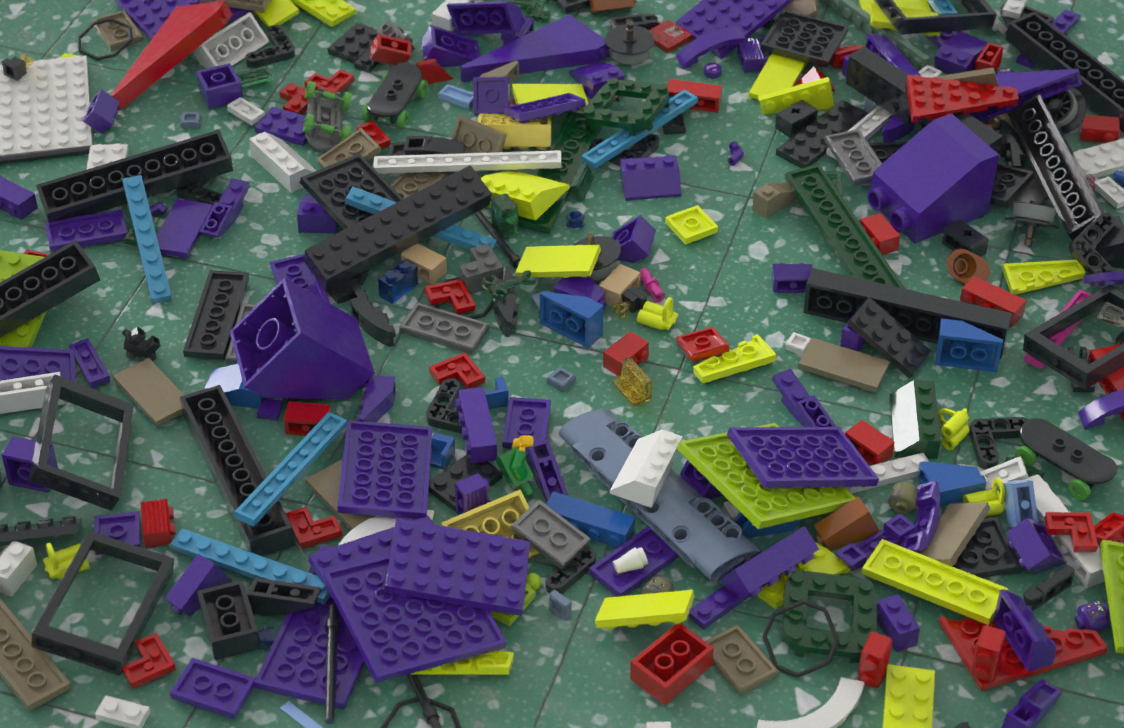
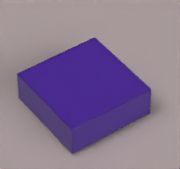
M263 398L257 411V418L278 421L284 406L283 401Z

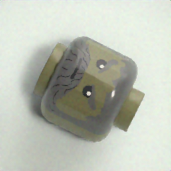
M908 481L895 483L891 487L888 499L890 508L901 514L913 512L916 508L918 489Z
M654 576L642 588L641 594L674 592L675 588L669 578Z

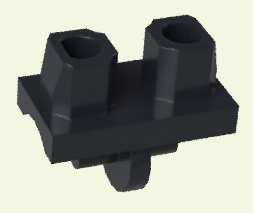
M138 326L132 331L125 329L122 332V335L125 336L123 349L126 350L127 358L133 360L136 357L141 358L143 356L150 358L152 362L157 358L156 351L161 346L159 338L153 335L148 340H145L146 333Z

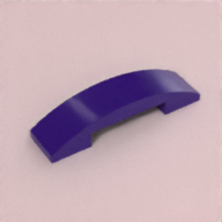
M739 27L715 30L689 43L676 55V59L681 67L685 69L698 63V57L726 44H729L730 47L746 41V37Z
M1124 389L1107 394L1091 402L1078 412L1085 430L1104 424L1105 417L1124 411Z
M936 480L918 485L916 505L919 508L914 523L916 529L911 535L904 537L902 547L916 553L924 550L929 545L937 528L940 512L939 484Z
M900 513L885 522L881 531L857 545L853 543L848 544L838 550L835 556L850 569L861 568L882 539L899 546L904 541L905 536L912 534L916 526Z

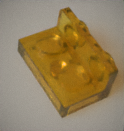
M630 357L623 359L622 375L613 378L612 383L634 407L652 400V380Z

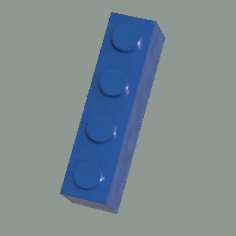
M553 492L546 503L548 507L591 538L590 540L618 548L630 540L635 532V517L557 492Z

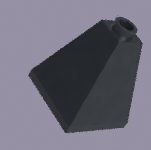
M1119 215L1114 217L1115 225L1093 248L1112 268L1124 269V225ZM1095 231L1088 235V237L1093 240L1096 239L1097 236ZM1078 244V248L1076 250H1081L1080 248L1082 247V245ZM1087 251L1082 257L1084 258L1089 252ZM1089 257L1088 263L1089 265L1096 266L1097 260L1094 257Z

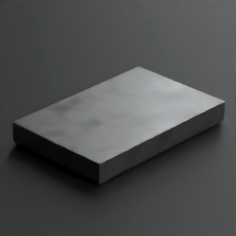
M541 500L534 503L510 527L513 533L524 541H530L531 547L561 570L590 543L591 539Z

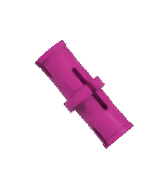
M647 268L641 269L639 271L641 273L640 280L644 284L645 291L650 293L655 302L663 301L665 293L661 290L658 280L653 278Z

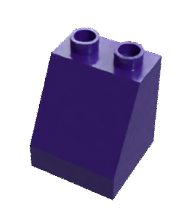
M952 113L935 119L873 171L871 189L867 192L869 205L873 210L880 211L885 215L897 232H903L914 244L943 233L946 227L960 219L968 223L988 215L999 154Z
M283 278L229 331L244 387L262 397L347 400L358 389L364 388L365 383H368L369 379L375 374L357 319L286 278Z

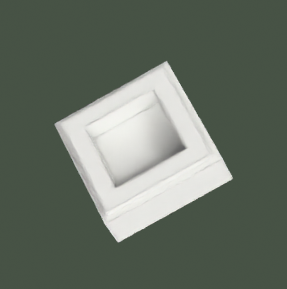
M793 332L785 344V350L803 356L812 338Z

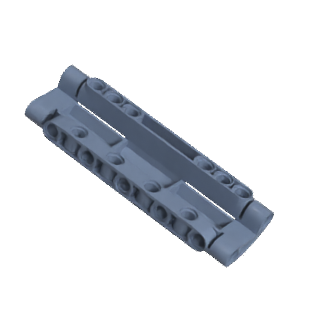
M594 410L581 414L565 423L559 431V436L572 448L576 457L609 489L612 488L637 440L642 438L628 423L621 422L609 410ZM671 469L652 508L617 496L680 558L692 568L696 566L712 582L719 580L742 561L746 563L762 553L758 547L742 534V529L710 499L703 498L673 469Z

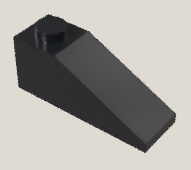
M254 578L247 596L253 614L276 616L314 607L321 587Z

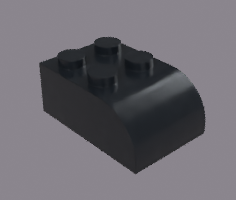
M243 580L197 591L214 660L261 649L258 629Z

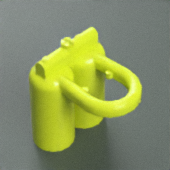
M668 297L664 306L646 301L643 310L641 309L637 315V323L662 331L665 329L669 330L673 324H676V318L679 316L678 313L673 311V298Z
M943 408L938 411L939 421L943 424L941 428V433L944 436L942 445L947 450H953L969 434L968 420L970 418L967 409L955 412ZM946 413L952 417L946 421L942 414Z
M994 478L992 489L963 495V503L988 502L990 510L985 518L1002 514L1006 511L1004 500L1006 491L1003 481L1000 478Z
M51 543L46 544L48 557L44 558L43 562L46 567L45 571L49 573L51 579L63 578L81 546L80 543L54 552ZM87 558L79 572L90 569Z

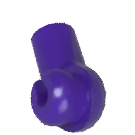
M732 142L729 144L732 156L728 159V163L731 166H735L744 156V152L737 142Z
M157 202L149 207L152 217L156 212L163 215L167 211V207L163 205L164 203Z

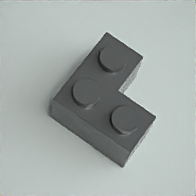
M488 243L470 248V262L459 265V279H462L470 294L487 290L490 286L494 288L496 278L503 279L502 264Z

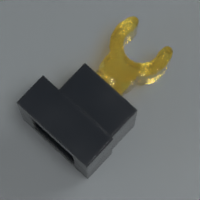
M24 53L20 58H6L2 61L4 75L18 81L27 74L26 66L33 64V57L31 56L26 59V54Z
M635 286L630 287L622 294L623 302L613 306L614 313L620 311V317L624 318L629 311L634 313L637 310H643L645 302L648 301L647 295Z

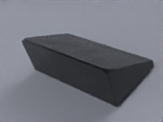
M682 113L662 125L664 134L686 133Z

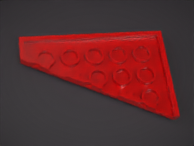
M907 75L906 79L912 122H917L921 118L933 120L956 112L967 114L988 110L990 106H997L998 108L1017 105L1019 99L1017 88L1010 86L977 84L975 82H961L955 79L945 80L938 77L929 78L920 75Z
M945 616L940 617V627L970 673L976 643L982 627L987 624L963 618L962 621L946 620ZM994 621L987 625L999 629ZM1043 626L1047 636L1056 644L1057 652L1053 664L1028 672L1005 638L1002 655L993 681L982 680L974 676L972 678L980 691H984L1106 654L1108 647L1096 630L1068 628L1067 631L1052 630L1051 626Z

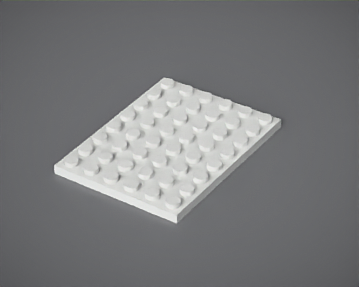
M87 56L25 62L27 74L18 81L5 76L3 65H0V156L90 147L93 145L92 127L83 122L90 105Z

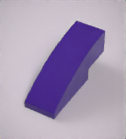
M1041 679L1020 697L1018 704L1006 714L1001 728H1035L1061 696L1062 690Z

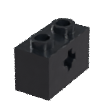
M801 100L776 114L775 129L791 138L817 119L818 110L804 100Z
M960 219L944 229L942 244L952 251L965 249L981 257L987 252L989 239Z

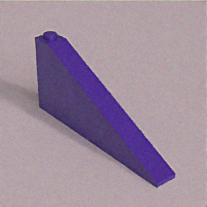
M569 14L460 66L461 81H473V77H480L484 73L514 61L519 62V74L594 64L610 57V49L605 43V38Z
M1068 69L996 74L1000 86L1017 88L1019 98L1017 105L1001 108L990 106L988 110L970 112L968 114L982 122L1013 110L1038 93L1045 99L1080 86L1082 82L1079 70Z

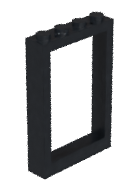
M874 0L900 35L992 29L997 15L986 0H960L970 14L906 18L893 0Z
M1110 285L1102 288L1024 334L1023 351L1083 389L1089 388L1124 366V343L1088 364L1049 338L1107 304L1124 314V293Z
M54 374L45 391L29 481L111 511L121 497L134 405ZM59 399L120 422L111 487L47 464Z
M88 531L32 632V647L121 676L123 672L122 667L127 664L135 648V641L140 639L173 574L174 558ZM90 550L158 571L118 648L49 626Z

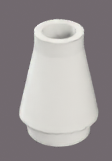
M634 547L613 561L617 574L643 569L644 565L648 564L647 557L641 547L638 549Z

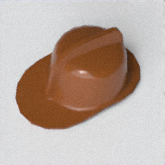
M957 249L946 260L949 274L964 284L973 276L986 282L989 279L990 268L986 260L968 250Z

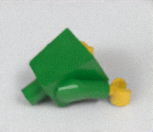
M522 435L520 438L514 439L511 450L494 458L510 488L518 487L519 490L521 489L524 497L535 492L529 480L534 478V475L525 459L527 455L525 447H533L534 439L530 435Z

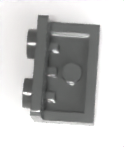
M390 20L386 21L376 30L378 34L413 42L407 33L403 34L405 32L399 25L395 26ZM411 44V52H412L415 48H414V46Z

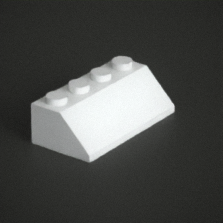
M248 13L214 34L194 50L193 54L199 63L206 68L228 63L234 65L245 58L246 54L258 50L270 41L252 14Z
M263 132L249 138L251 157L290 193L304 188L299 183L300 178L316 171L287 143L276 136Z
M659 430L638 439L610 489V494L652 508L679 455V451L676 448L679 441H682L683 436Z

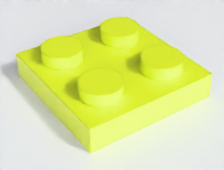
M698 205L665 217L667 226L685 245L718 233V226Z

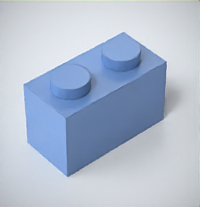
M1022 479L1003 482L1006 491L1004 500L1008 526L1015 527L1027 518L1038 523L1033 481Z

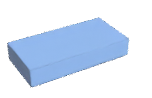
M447 84L438 93V99L469 109L473 105V93Z

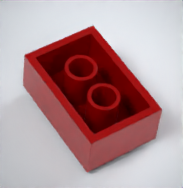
M675 624L630 662V680L665 706L712 666L714 647L683 624Z

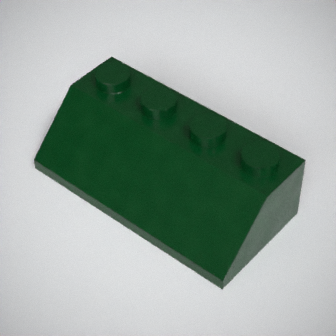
M913 380L890 394L893 441L895 442L894 456L903 458L924 453L927 459H938L941 438L935 382Z

